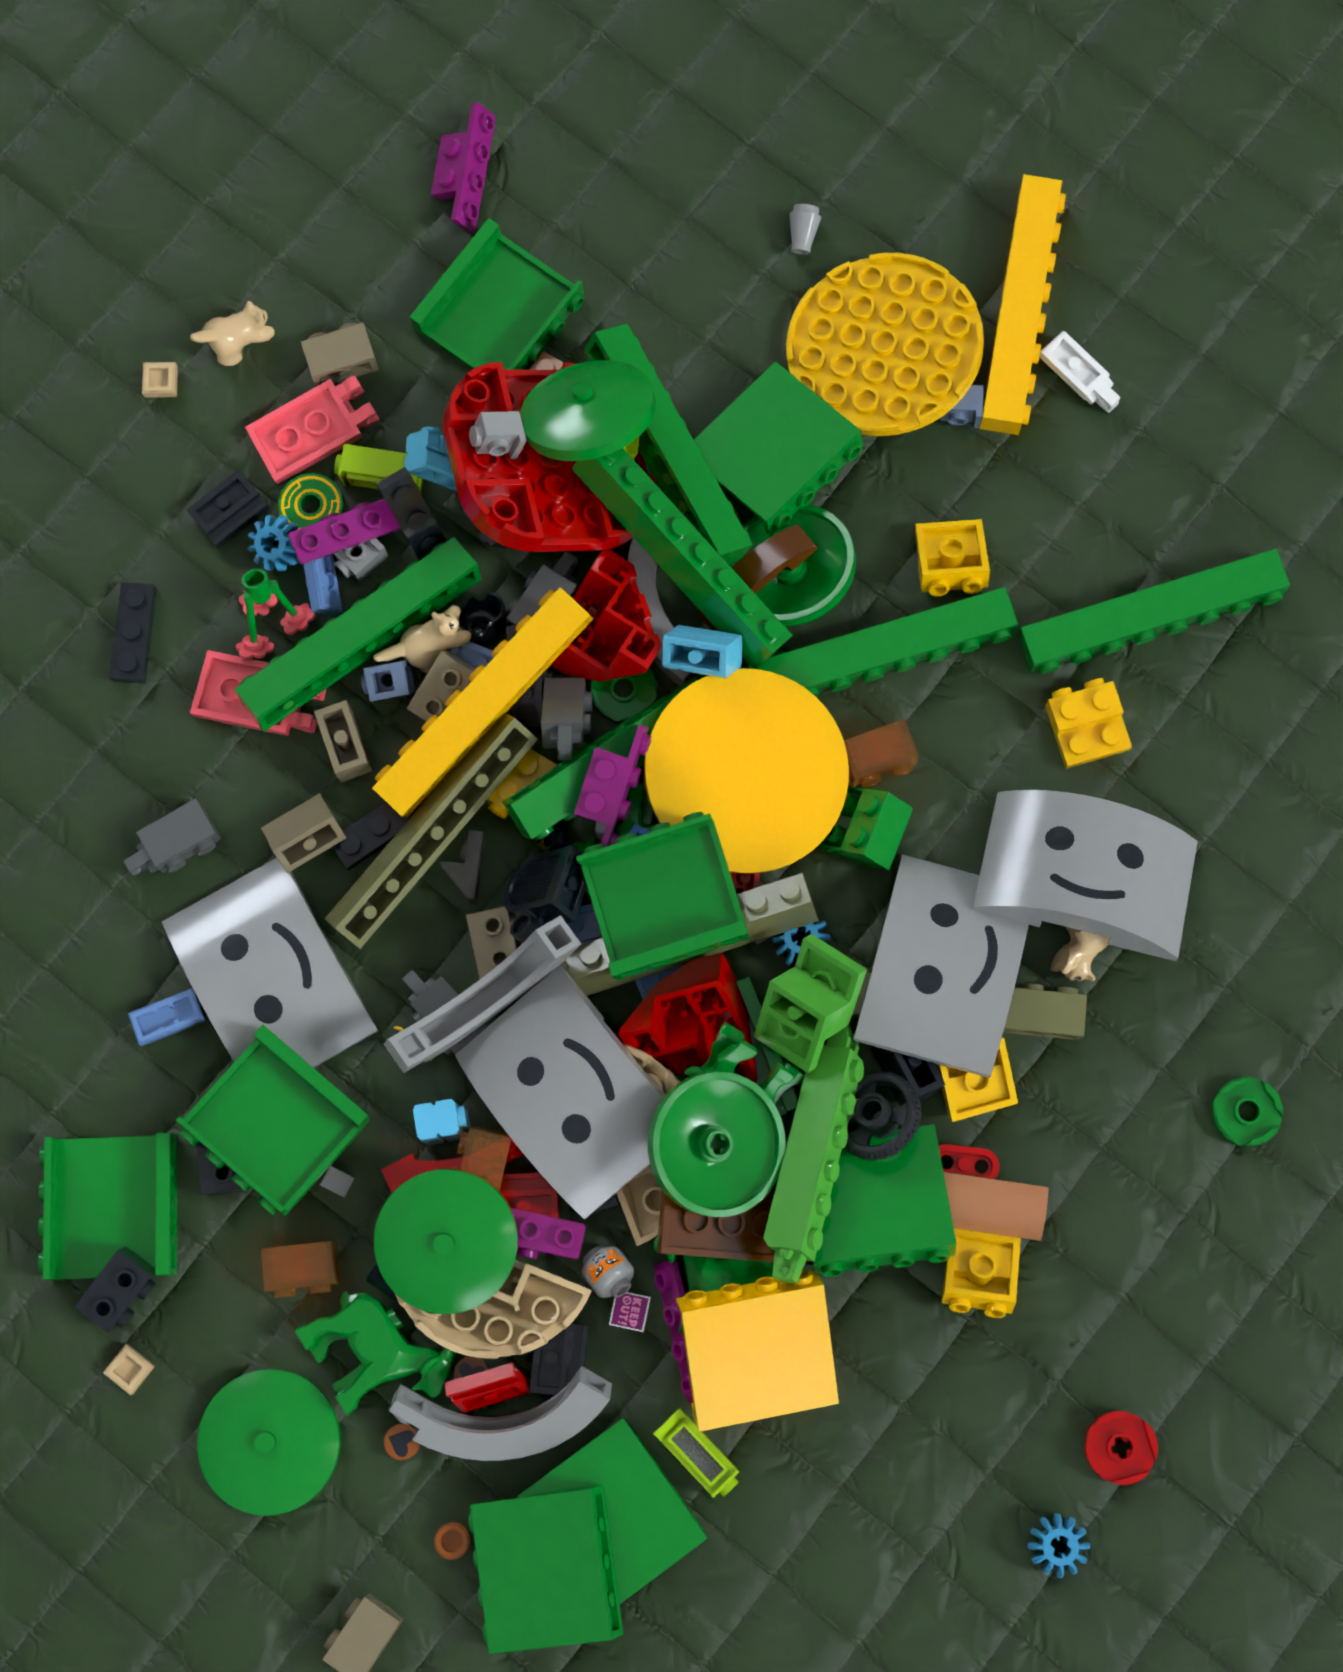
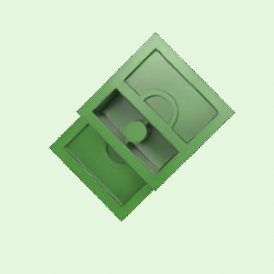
M813 934L803 938L795 967L770 980L753 1037L805 1072H811L817 1067L825 1040L850 1024L867 969Z

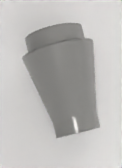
M795 204L793 211L789 213L792 241L791 252L798 255H809L821 220L819 208L810 204Z

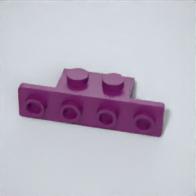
M479 102L472 103L467 131L441 136L431 195L437 200L455 198L451 220L468 234L475 233L496 119L495 115Z
M381 499L370 504L369 502L360 503L352 507L350 511L340 515L338 513L327 515L320 522L290 532L288 538L299 563L304 565L400 530L401 528L385 499Z
M638 726L628 757L598 747L594 749L574 814L607 824L601 840V844L604 847L616 844V839L620 837V834L616 833L619 820H626L631 802L626 800L630 787L636 788L641 774V769L637 768V764L641 754L646 756L652 740V736L647 734L648 726Z
M511 1208L518 1230V1250L516 1256L536 1260L537 1255L546 1256V1253L571 1259L579 1258L586 1230L584 1224Z
M675 1259L673 1263H669L668 1260L654 1266L655 1284L661 1293L664 1305L663 1316L670 1329L673 1341L672 1352L674 1358L678 1361L682 1377L681 1388L687 1397L688 1403L691 1404L693 1403L684 1335L683 1333H678L681 1314L676 1303V1298L683 1297L687 1293L684 1291L678 1263Z

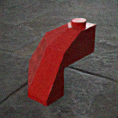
M610 549L601 551L573 597L591 615L593 620L551 664L552 667L563 674L597 682L646 673L662 647L659 635L654 634L650 618L652 616L645 596L639 592L634 565Z
M722 952L692 960L658 982L619 1029L618 1034L625 1046H632L646 1052L659 1063L667 1065V1070L687 1078L689 1077L685 1074L687 1068L692 1066L701 1067L707 1062L711 1054V1045L724 1022L741 1031L744 1035L743 1040L753 1046L748 1014L736 983L737 979ZM755 1057L740 1061L734 1068V1073L757 1083Z

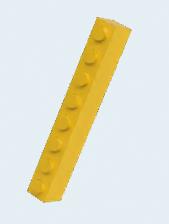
M1023 174L983 404V417L979 428L982 430L1019 435L1022 424L1028 425L1031 405H1026L1027 394L1033 395L1036 375L1030 373L1032 363L1038 364L1041 344L1036 343L1037 333L1043 334L1046 314L1041 313L1042 303H1048L1051 283L1045 282L1047 272L1053 273L1056 253H1050L1052 243H1058L1061 223H1055L1057 213H1063L1066 194L1060 193L1062 180Z
M561 587L556 592L551 589L543 596L538 603L541 608L532 617L529 614L526 615L515 627L516 635L509 642L506 639L503 640L493 650L492 655L494 658L487 666H478L469 676L468 680L471 683L462 692L458 689L445 702L447 708L439 717L435 714L429 718L421 728L424 733L415 742L411 739L398 752L400 759L392 767L389 764L386 765L376 775L375 780L377 783L372 789L402 817L408 818L593 620L591 615Z

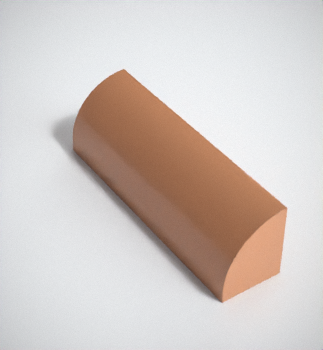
M943 1172L954 1228L1041 1241L1046 1219L1049 1187Z

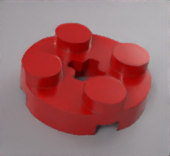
M1111 1411L1099 1416L1087 1428L1084 1453L1089 1466L1100 1478L1118 1485H1129L1142 1480L1150 1472L1149 1470L1157 1458L1158 1443L1153 1429L1140 1417L1126 1411ZM1118 1437L1123 1442L1130 1443V1448L1125 1450L1126 1457L1120 1458L1118 1453H1112L1111 1446L1115 1445V1439Z

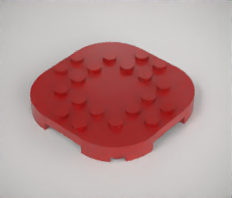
M494 362L478 366L466 373L464 379L456 385L445 407L443 431L459 500L467 516L480 531L501 545L526 552L606 550L623 545L633 538L571 469L577 461H562L546 457L535 451L527 441L517 459H510L509 453L500 456L477 454L475 447L470 443V428L474 426L480 412L519 411L520 413L523 402L531 390L543 379L559 370H504L502 362ZM564 362L560 370L576 363ZM638 449L634 461L648 475L644 458ZM649 476L651 480L656 484L655 477Z

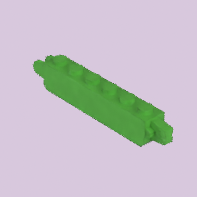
M849 1025L828 1038L827 1045H823L817 1067L809 1073L805 1072L763 1237L766 1244L775 1251L772 1276L781 1282L797 1284L805 1262H814L816 1253L822 1246V1228L825 1216L829 1214L831 1209L830 1196L832 1187L839 1177V1159L842 1148L846 1146L848 1140L847 1126L850 1115L854 1113L857 1085L862 1080L864 1074L863 1060L857 1055L860 1043L853 1040L854 1033Z

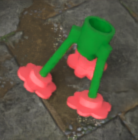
M251 569L241 578L245 594L239 597V603L243 606L244 614L247 615L249 635L245 636L242 642L236 644V650L239 651V656L242 659H251L253 657L261 659L266 656V653L274 651V643L269 642L268 637L257 635L255 616L258 613L262 616L267 615L270 612L269 608L274 607L278 600L287 610L285 617L280 622L287 635H293L298 630H306L309 625L308 623L316 617V613L312 612L308 603H304L301 606H292L280 590L276 580H269L266 571L263 569Z

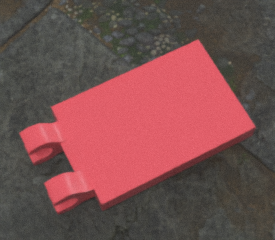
M355 375L347 378L337 386L329 379L245 427L277 485L343 449L344 444L350 445L361 439L363 435L359 430L360 428L374 425L380 421L370 402L364 404L356 411L352 408L349 400L357 399L365 394Z
M207 650L190 714L193 717L263 731L242 706L234 689L240 685L243 679L250 675H255L267 667L269 663L254 659H242L239 656ZM327 689L311 700L323 702ZM299 707L265 732L288 736L290 728L293 727L304 732L315 733L318 722L314 719L313 715L300 713L301 707Z

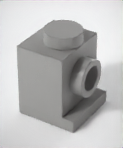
M519 411L480 412L469 433L470 443L475 447L477 454L500 456L509 453L510 459H517L527 441Z
M375 538L334 553L337 559L334 565L347 579L352 575L360 583L388 557L385 547ZM362 549L360 556H352L357 550Z

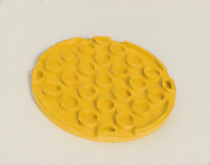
M903 253L871 254L869 258L860 259L852 263L847 261L827 272L826 277L813 288L810 287L798 303L790 320L786 339V357L789 372L859 428L861 435L890 436L908 433L927 426L948 413L959 403L973 384L981 365L984 348L981 316L977 304L966 286L960 283L949 273V270L923 257Z
M745 668L737 669L727 678L705 676L683 689L672 699L657 719L651 731L652 740L644 758V782L649 804H651L660 824L669 822L672 826L684 822L683 817L691 813L703 812L704 815L710 813L714 819L730 873H765L798 861L813 851L825 839L839 818L846 799L849 782L848 756L843 737L835 720L818 698L806 688L787 677L770 671Z

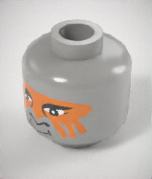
M599 1245L586 1254L583 1259L582 1277L596 1295L601 1298H609L611 1296L619 1298L629 1291L634 1268L617 1247Z

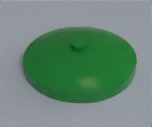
M595 360L568 366L543 379L527 395L521 407L520 416L527 442L535 451L556 460L584 461L616 452L638 438L653 419L656 399L649 378L637 367L619 361Z
M810 504L805 507L801 506L792 515L789 524L781 530L778 529L772 536L798 524L818 549L793 571L787 566L756 593L758 598L785 627L801 625L826 614L845 596L855 575L856 552L847 528L829 511ZM756 515L742 525L748 532L750 541L753 544L746 554L772 537L766 533L763 521Z
M728 1072L701 1073L675 1085L657 1106L648 1132L649 1162L660 1188L681 1208L694 1214L710 1217L737 1215L751 1209L764 1199L779 1177L786 1149L783 1122L778 1109L768 1094L751 1080Z
M444 1168L430 1170L404 1182L384 1204L374 1231L375 1258L380 1273L387 1285L409 1305L436 1314L465 1312L489 1300L507 1280L514 1266L518 1250L516 1220L504 1196L484 1178L459 1169Z
M265 1369L246 1373L224 1386L206 1408L201 1419L197 1438L200 1467L212 1490L235 1509L261 1516L290 1512L316 1497L333 1475L341 1449L339 1420L332 1403L325 1393L309 1379L297 1373L279 1369Z

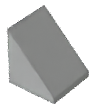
M330 1166L320 1186L345 1197L355 1178Z

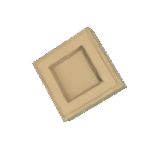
M176 362L143 363L142 394L145 398L177 397L178 366Z
M125 1344L103 1373L129 1395H133L155 1365L129 1344Z

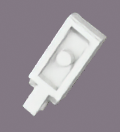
M1062 331L1040 351L1039 357L1080 397L1087 400L1088 403L1092 405L1096 402L1107 413H1110L1118 405L1120 396L1111 389L1114 383L1109 378L1110 374L1065 331Z

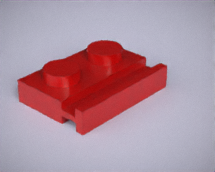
M540 1173L487 1175V1181L504 1196L510 1208L559 1218L558 1192Z
M513 1363L444 1382L446 1396L448 1398L451 1397V1401L463 1413L530 1393L528 1380L518 1368H514Z

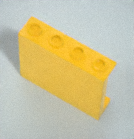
M802 1270L797 1284L781 1282L774 1277H762L756 1280L755 1283L745 1285L736 1283L726 1284L719 1290L709 1292L695 1290L688 1292L683 1297L676 1298L681 1314L693 1403H691L692 1415L699 1432L839 1404L824 1284L816 1271Z

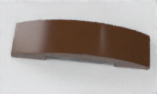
M796 524L758 545L740 559L732 569L756 594L787 566L793 571L818 548L803 529ZM698 609L697 614L701 617V619L708 626V628L710 630L718 631L714 627V625Z

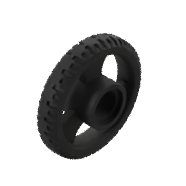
M877 1071L876 1073H867L866 1076L863 1075L862 1080L857 1085L855 1098L859 1100L854 1108V1116L860 1123V1126L852 1132H849L847 1127L848 1140L844 1148L852 1155L864 1160H882L888 1158V1156L892 1157L899 1150L902 1151L907 1146V1143H910L914 1138V1133H917L921 1121V1103L912 1085L897 1074ZM879 1086H891L898 1089L904 1095L906 1102L902 1106L893 1107L882 1095L877 1093ZM881 1111L880 1116L873 1120L874 1115ZM899 1125L902 1126L900 1131L889 1141L880 1145L870 1146L872 1136L881 1139L887 1138L895 1133Z

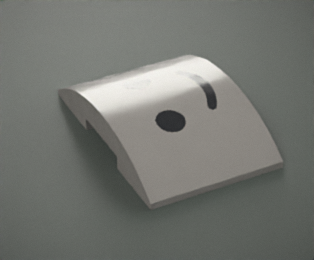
M1049 790L998 792L972 910L1040 927L1042 921L1109 937L1108 945L1177 961L1198 841L1176 826L1156 816L1106 799Z
M902 854L853 1040L990 1078L1011 1004L1029 924L972 910L979 875Z
M278 858L271 860L162 921L167 936L190 984L234 1062L256 1039L253 1034L262 1024L313 1068L379 1031L315 918L314 912L292 872L287 873Z
M559 965L456 1053L455 1056L481 1099L522 1153L559 1195L583 1219H586L650 1165L648 1156L649 1127L657 1106L666 1094L651 1075L645 1073L603 1021L605 1018L562 965Z

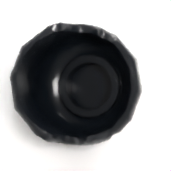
M487 593V597L484 600L471 597L466 606L460 609L459 627L471 633L470 641L486 643L498 638L503 633L507 623L506 609L502 598L494 593Z

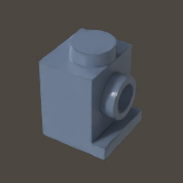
M971 385L959 403L941 417V421H948L949 424L958 426L974 422L973 428H980L983 417V385Z
M406 659L363 668L364 675L361 676V684L366 695L369 694L370 702L416 692L412 667ZM386 674H391L392 686L385 683L384 677Z

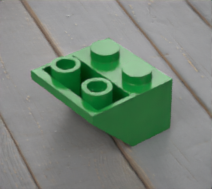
M848 786L846 799L839 818L817 848L865 867L889 871L913 808L888 791Z

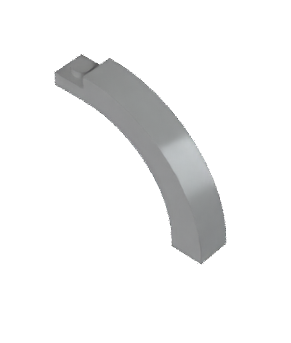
M633 537L628 561L634 565L639 592L644 594L652 616L650 618L654 634L659 635L662 644L654 661L670 679L680 686L692 678L695 673L681 671L680 668L677 670L663 668V638L674 627L667 618L658 597L656 588L657 563Z
M562 916L555 918L536 929L511 955L468 989L428 1016L390 1037L384 1043V1046L403 1073L423 1061L425 1063L470 1035L522 997L566 960L581 945L580 941Z
M581 1366L572 1380L551 1399L527 1411L500 1417H479L457 1413L427 1400L400 1384L393 1395L389 1412L393 1413L395 1418L401 1423L415 1426L413 1441L429 1449L463 1459L503 1461L543 1452L576 1435L610 1401L612 1383Z

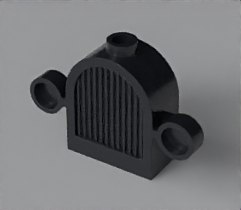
M558 826L553 827L554 830L542 838L541 847L545 851L532 856L522 863L511 876L504 891V906L517 917L510 927V934L521 943L536 929L559 916H562L567 924L575 922L587 889L582 867L576 859V856L582 855V853L574 846H569L570 835Z

